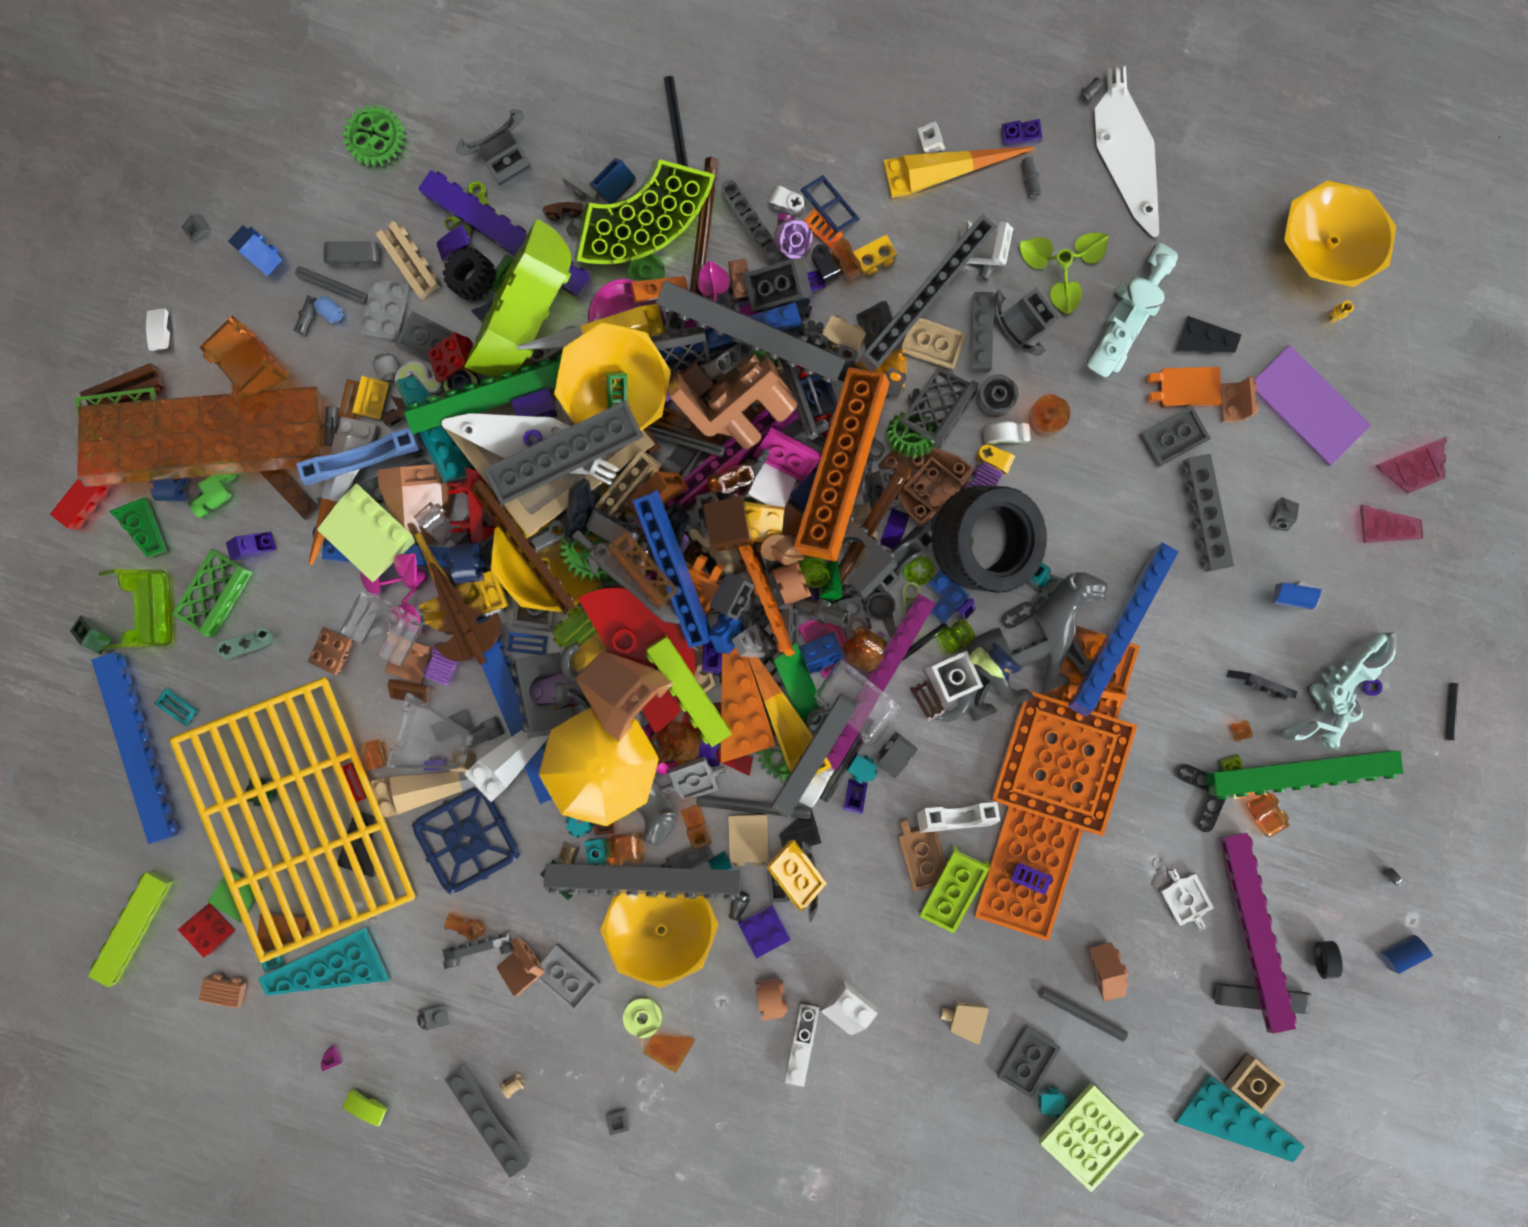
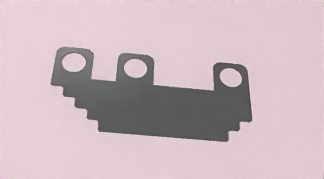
M811 331L806 342L825 349L828 338L816 331ZM814 335L822 337L823 344H815L812 337ZM841 345L837 355L845 358L846 361L838 380L844 382L848 367L865 369L854 365L858 352L846 345ZM844 349L850 350L854 355L853 358H845L842 355V351ZM889 368L886 376L890 384L886 397H898L907 376L899 370ZM892 372L899 373L902 377L901 381L892 380L890 374Z

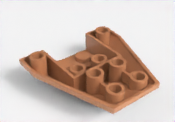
M937 448L930 449L929 454L924 452L923 457L917 455L915 459L913 455H909L906 458L905 454H902L899 457L898 451L893 452L891 450L878 464L881 470L893 469L894 473L901 462L912 467L899 491L901 504L907 514L921 525L932 521L934 515L939 512L946 500L964 488L973 471V467L959 456Z
M435 465L377 470L379 490L390 514L413 536L414 544H418L414 535L419 532L422 533L426 543L445 541L454 494L447 495V490L455 489L456 487L446 486V483H443Z
M604 650L575 678L604 730L618 742L632 728L630 721L654 695L660 698L673 685V682L658 670Z

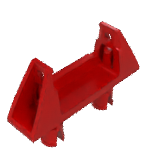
M465 467L464 481L446 482V486L456 487L455 489L447 490V495L465 493L467 495L468 507L467 520L449 521L450 525L459 526L450 529V533L468 532L470 543L481 542L494 534L495 528L498 526H482V505L471 490L474 483L479 480L484 484L487 483L477 471Z

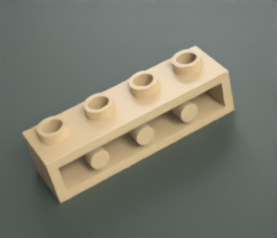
M640 451L597 502L595 508L603 510L620 520L623 516L622 513L630 508L626 501L649 478L659 471L662 465L649 453Z

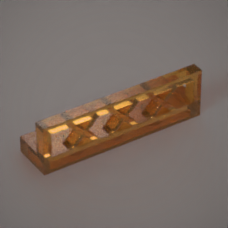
M627 531L608 546L610 553L660 610L670 598L679 592ZM627 538L631 543V551L622 550L618 544ZM633 555H642L644 566L635 565L632 562ZM646 569L657 572V581L648 580L645 577ZM659 584L668 585L672 591L663 597L658 592Z

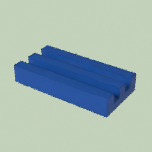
M509 632L507 651L545 655L548 636ZM513 638L541 639L543 643L516 641ZM517 644L542 647V651L512 648V646Z

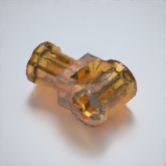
M449 913L444 929L458 931V934L465 936L467 939L476 940L484 934L485 924L479 919H462L453 916V913ZM473 926H475V930L478 931L477 933H474V929L472 928Z

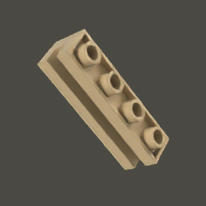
M393 221L388 225L390 227L388 230L383 232L381 229L375 234L417 296L423 300L440 289L437 284L440 280L434 271L429 272L427 269L429 264L423 255L421 257L418 256L416 251L419 249L413 240L408 241L405 237L408 233L402 224L398 226Z

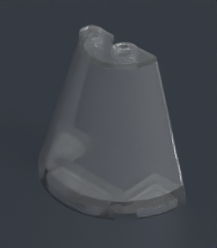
M407 692L401 710L404 712L397 740L395 745L390 748L385 767L458 769L461 764L465 765L468 758V753L465 752L467 746H471L474 735L412 693Z

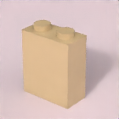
M767 814L729 815L730 863H734V866H746V863L753 862L754 866L765 865V862H769Z

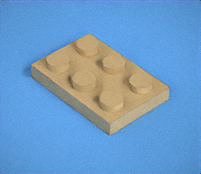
M919 318L905 335L901 349H905L903 354L954 370L966 333Z

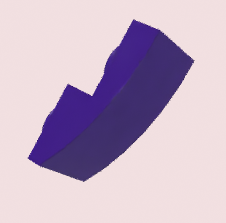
M1040 119L1026 122L1019 120L1002 124L1004 144L1043 140Z
M464 226L453 229L436 242L442 261L447 260L449 256L452 257L453 252H459V249H465L470 244L469 235L465 231Z

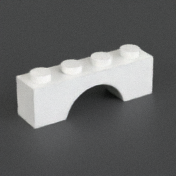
M997 802L979 803L956 809H945L943 807L925 808L917 813L920 833L992 826L1001 821Z

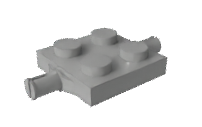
M704 756L669 768L672 784L662 786V791L664 794L675 791L680 795L682 802L717 791L719 787L715 777L726 773L725 767L721 766L712 769Z

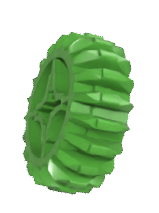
M901 411L900 416L895 415L886 428V439L893 452L898 451L899 457L902 454H905L906 458L909 455H913L914 459L917 455L923 457L924 452L929 454L930 449L935 447V441L927 437L923 438L920 433L901 424L902 419L906 415L904 412ZM922 414L923 421L931 420V416L925 417V414ZM918 415L911 416L908 419L913 423L920 422ZM935 424L925 426L926 430L933 434L935 433ZM899 430L902 432L901 437L897 435Z

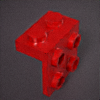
M453 332L428 351V357L437 382H444L460 369L476 373L464 367L470 350L473 348L470 338Z

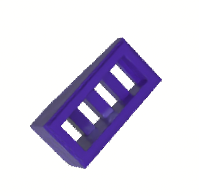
M972 598L966 599L954 612V615L961 622H964L976 611L974 600Z
M1016 861L1009 877L1011 881L1044 895L1053 878ZM1022 868H1023V869H1025V871H1024V874H1023V876H1022V878H1021V880H1020V879H1018V877H1019L1020 872H1021V870H1022ZM1030 871L1032 872V874L1027 883L1025 882V879L1028 875V872ZM1037 874L1039 876L1034 886L1032 885V882L1034 880L1035 875ZM1042 877H1044L1046 880L1042 889L1038 888Z

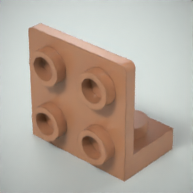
M1249 376L1241 382L1221 384L1222 405L1220 407L1222 422L1245 421L1256 415L1258 411V401L1255 400L1257 385L1253 376Z
M391 635L389 642L393 643L385 673L416 683H422L425 675L424 667L430 659L433 647Z
M516 937L510 942L514 948L512 950L513 953L497 966V970L515 997L545 973L528 943Z

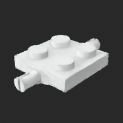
M1175 868L1169 870L1168 873L1173 882L1160 890L1177 924L1181 926L1187 922L1194 921L1199 931L1205 929L1206 926L1201 917L1214 907L1196 873L1180 878Z

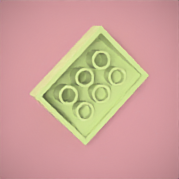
M358 484L353 486L339 500L317 529L372 582L394 563L395 556L403 554L415 543L413 536Z

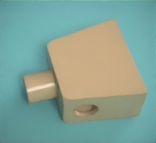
M956 1001L953 1010L942 1008L940 1019L949 1021L948 1028L950 1032L979 1045L989 1008L985 1004Z

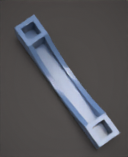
M409 427L391 433L370 444L337 454L315 457L296 463L302 482L308 486L418 451L419 448L415 436Z

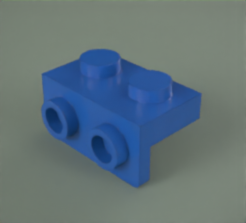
M834 631L799 646L810 674L820 672L825 667L838 664L841 660L845 659L843 649Z

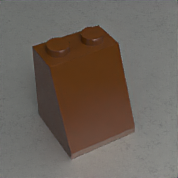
M732 494L728 495L725 500L714 498L708 500L707 504H703L711 550L716 553L754 544L743 496Z

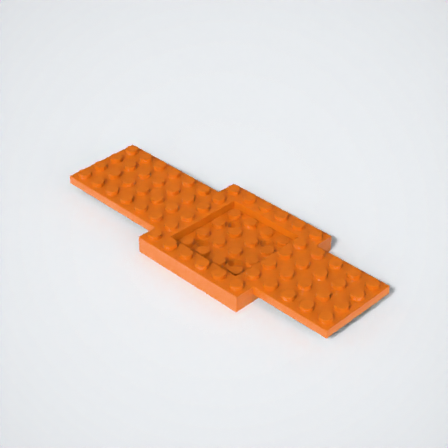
M1076 625L1077 642L1080 649L1088 660L1094 658L1106 635ZM1129 643L1108 684L1125 687V690H1127L1140 648L1139 645ZM1066 655L1059 673H1063L1067 677L1083 679L1084 676L1080 675L1076 665ZM1066 684L1048 692H1045L1044 689L1043 695L1030 691L1034 697L1019 705L990 800L1007 805L1008 807L989 865L990 869L986 875L974 913L975 918L1049 941L1083 830L1104 836L1138 726L1118 719L1123 701H1121L1119 707L1115 705L1116 700H1111L1109 706H1107L1105 698H1100L1093 712L1084 717L1068 707L1075 692L1072 693L1071 698H1068ZM1049 733L1056 735L1057 739L1053 744L1047 742L1046 737ZM1086 745L1093 747V753L1090 756L1084 754L1083 749ZM1038 770H1043L1045 773V778L1041 781L1035 778V773ZM1074 782H1080L1082 785V789L1078 793L1072 790ZM1016 861L1053 877L1045 895L1009 879ZM1022 868L1018 879L1021 880L1025 869ZM1028 872L1025 882L1028 883L1032 872ZM1035 875L1032 885L1035 886L1039 875ZM1042 877L1038 888L1042 889L1046 878Z

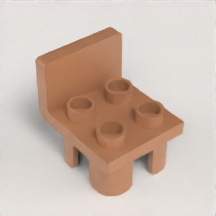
M766 352L759 358L752 353L742 360L736 368L740 374L730 383L723 378L714 384L707 393L711 398L708 402L703 396L699 397L681 376V372L678 369L670 375V398L706 436H713L716 433L732 436L744 450L751 448L761 439L760 432L751 423L756 418V415L748 407L757 398L774 418L780 422L785 420L797 407V401L794 399L791 389L779 377L774 361L767 356Z

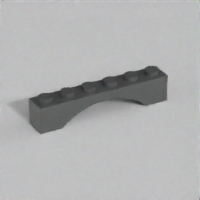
M466 1063L462 1064L450 1072L444 1080L509 1178L523 1170L530 1159L520 1144L500 1124L488 1106L476 1078Z

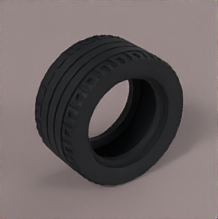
M972 486L957 491L955 495L950 496L945 504L941 506L932 529V550L936 563L943 574L953 583H957L958 586L986 592L1001 593L1012 591L1027 583L1039 569L1047 545L1046 525L1039 507L1027 494L1015 488L1005 486ZM992 508L1004 521L1007 542L1000 559L990 568L984 569L973 555L971 534L979 516Z

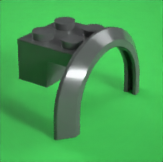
M511 109L509 111L510 117L503 126L478 141L466 143L463 139L459 140L456 152L460 156L480 152L498 184L529 166L528 158L512 134V131L524 119L522 110Z
M1037 287L1003 313L1002 304L1006 296L998 289L993 298L994 313L1002 331L1020 350L1034 356L1042 355L1046 349L1040 341L1036 345H1029L1027 343L1054 324L1060 317Z
M803 841V854L807 856L816 869L813 849L806 841ZM767 869L770 903L789 902V897ZM818 894L810 902L808 909L809 922L813 920L818 911Z

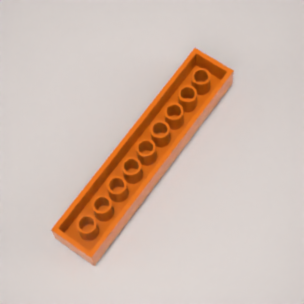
M848 367L794 545L802 555L837 562L890 384L885 373Z

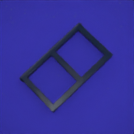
M824 175L801 188L800 191L836 234L860 219ZM823 181L836 198L820 206L807 190ZM840 201L853 218L837 227L824 210Z

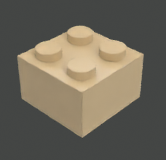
M832 315L822 335L828 338L826 348L836 353L841 345H846L859 352L866 332L856 324L852 326L846 323L847 320L843 317ZM822 337L820 340V345L824 342ZM844 349L842 351L844 357L848 359L853 358L854 355L850 350Z
M1249 1053L1224 1083L1261 1114L1264 1113L1286 1085L1283 1080Z

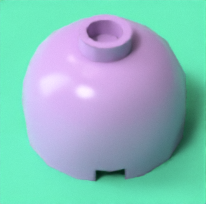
M797 219L785 220L775 230L774 244L782 255L792 259L800 258L811 247L812 231L809 230L806 222Z

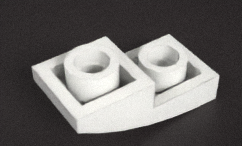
M165 308L147 311L146 336L150 351L168 348L170 332L166 327L169 312Z

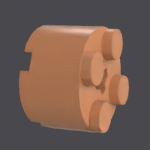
M798 561L792 565H783L772 570L786 605L811 596L808 585L804 586L807 582L803 573H798L801 571Z
M778 978L756 981L755 985L760 986L759 989H756L760 1014L764 1013L761 1021L784 1018V1014H787L788 1011L786 1000L782 1001L781 994H785L783 980L779 981Z

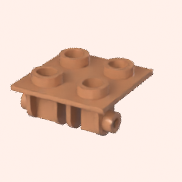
M322 627L308 662L333 675H338L344 663L342 661H346L343 658L344 655L348 656L345 652H349L351 645H353L351 643L353 639Z

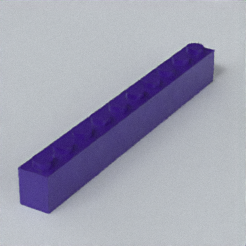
M430 170L418 188L420 193L515 257L525 241L527 231L520 225L514 226L511 224V220L505 215L501 214L499 216L494 212L495 209L487 203L483 205L478 202L479 199L474 194L463 192V188L456 182L450 183L441 172L435 173ZM571 260L569 268L570 278L566 284L563 283L561 285V288L579 300L592 281L589 276L590 273L582 267L580 269L573 265L574 262Z

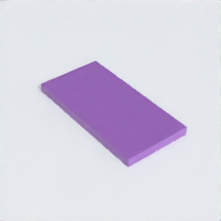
M1291 345L1287 346L1254 379L1257 385L1256 394L1328 466L1332 465L1371 426Z

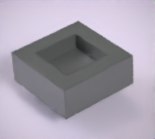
M625 1109L606 1114L605 1117L610 1135L629 1131L630 1128Z

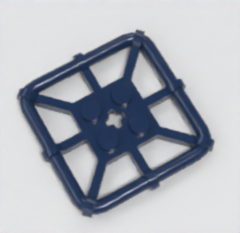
M476 787L449 801H443L442 805L421 815L412 823L414 834L427 857L425 859L426 862L430 863L441 886L448 894L459 892L482 879L486 880L489 875L508 866L519 857L517 845L505 824V818L501 817L493 801L490 803ZM476 795L471 815L459 821L453 807ZM482 797L495 822L483 828L476 817ZM445 811L448 812L454 823L444 830L423 824ZM498 826L510 850L492 845L485 832ZM421 829L441 835L447 847L433 854ZM462 835L470 836L469 845L461 842L463 839ZM491 850L508 857L485 869L478 855ZM447 852H450L455 862L450 882L447 881L436 858ZM473 859L479 872L455 885L461 864Z

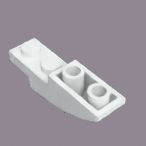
M800 1004L784 1083L801 1087L805 1085L819 1007Z

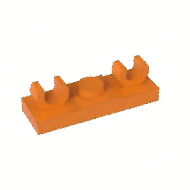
M1068 676L1070 682L1066 684L1068 689L1067 696L1071 698L1072 693L1076 692L1082 679ZM1107 684L1100 698H1105L1107 706H1109L1111 700H1116L1115 705L1119 707L1121 701H1126L1125 687Z

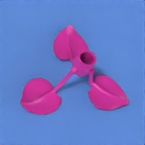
M709 260L700 272L698 287L704 296L713 294L712 301L716 302L717 294H722L728 289L730 279L723 268ZM751 305L742 306L739 310L740 313L747 316L762 313L761 311L752 312ZM689 318L688 321L685 320L684 329L699 326L695 324V320Z
M399 554L395 556V569L402 577L386 581H379L378 577L372 582L359 570L364 588L372 595L380 593L379 585L403 580L407 588H412L402 600V605L397 606L396 612L400 623L407 630L416 634L422 633L417 610L411 604L406 603L411 595L419 589L418 585L427 580L425 572L420 568L417 569L416 554Z

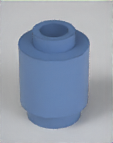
M320 296L313 305L316 312L330 323H337L343 317V309L328 297Z

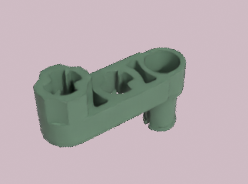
M259 628L256 631L219 642L216 652L220 658L231 660L233 657L270 645L273 638L267 629ZM265 633L266 636L261 638L260 635ZM243 639L251 643L250 645L248 644L249 647L246 649L240 646ZM227 646L229 649H231V651L228 650L229 654L225 655V653L221 651H224L223 648Z

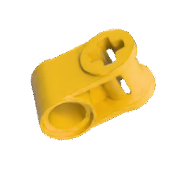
M989 444L983 445L976 452V459L980 464L985 462L1002 471L1003 474H1008L1015 458L1013 454ZM984 451H987V452H988V453H987V455H988L987 458L984 457V456H985V454L983 453Z

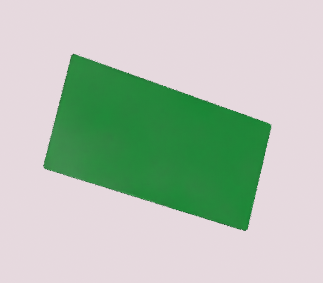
M795 643L792 645L795 654L788 657L785 653H782L774 662L794 709L806 724L808 714L812 710L824 708L799 647Z

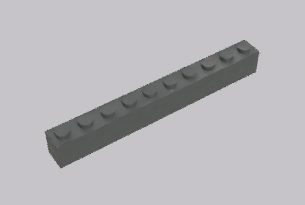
M982 214L971 225L859 357L858 361L868 370L873 372L881 365L996 229L997 226Z
M669 281L664 282L656 304L660 305L659 309L665 312L675 311L678 313L677 317L687 321L691 318L696 321V325L705 329L707 326L714 328L713 332L721 336L728 334L732 336L731 340L742 344L744 341L750 344L749 348L760 352L761 349L767 351V356L778 360L781 357L786 360V364L792 367H796V365L804 367L803 371L814 375V372L822 375L821 379L829 383L832 380L837 381L846 361L845 358Z
M545 864L543 887L550 894H560V891H568V894L571 895L587 892L588 895L596 896L600 892L607 893L608 896H618L619 893H626V896L638 897V894H646V897L656 898L657 895H665L666 898H677V895H682L686 899H696V896H704V899L707 900L724 897V900L732 901L736 897L740 898L741 872L740 870Z

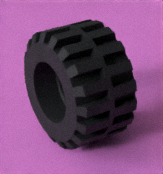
M467 247L466 250L461 248L459 252H453L452 257H448V263L444 264L446 269L443 271L445 276L443 280L450 290L467 301H476L477 298L482 299L484 294L490 293L488 290L494 287L492 283L496 282V277L494 276L496 270L494 269V264L475 248ZM474 269L472 276L465 280L467 273Z

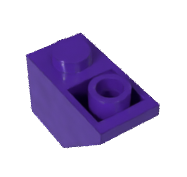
M271 531L235 536L226 542L231 561L251 558L276 550Z

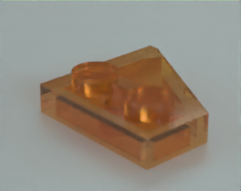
M652 1035L642 1053L676 1073L695 1039Z

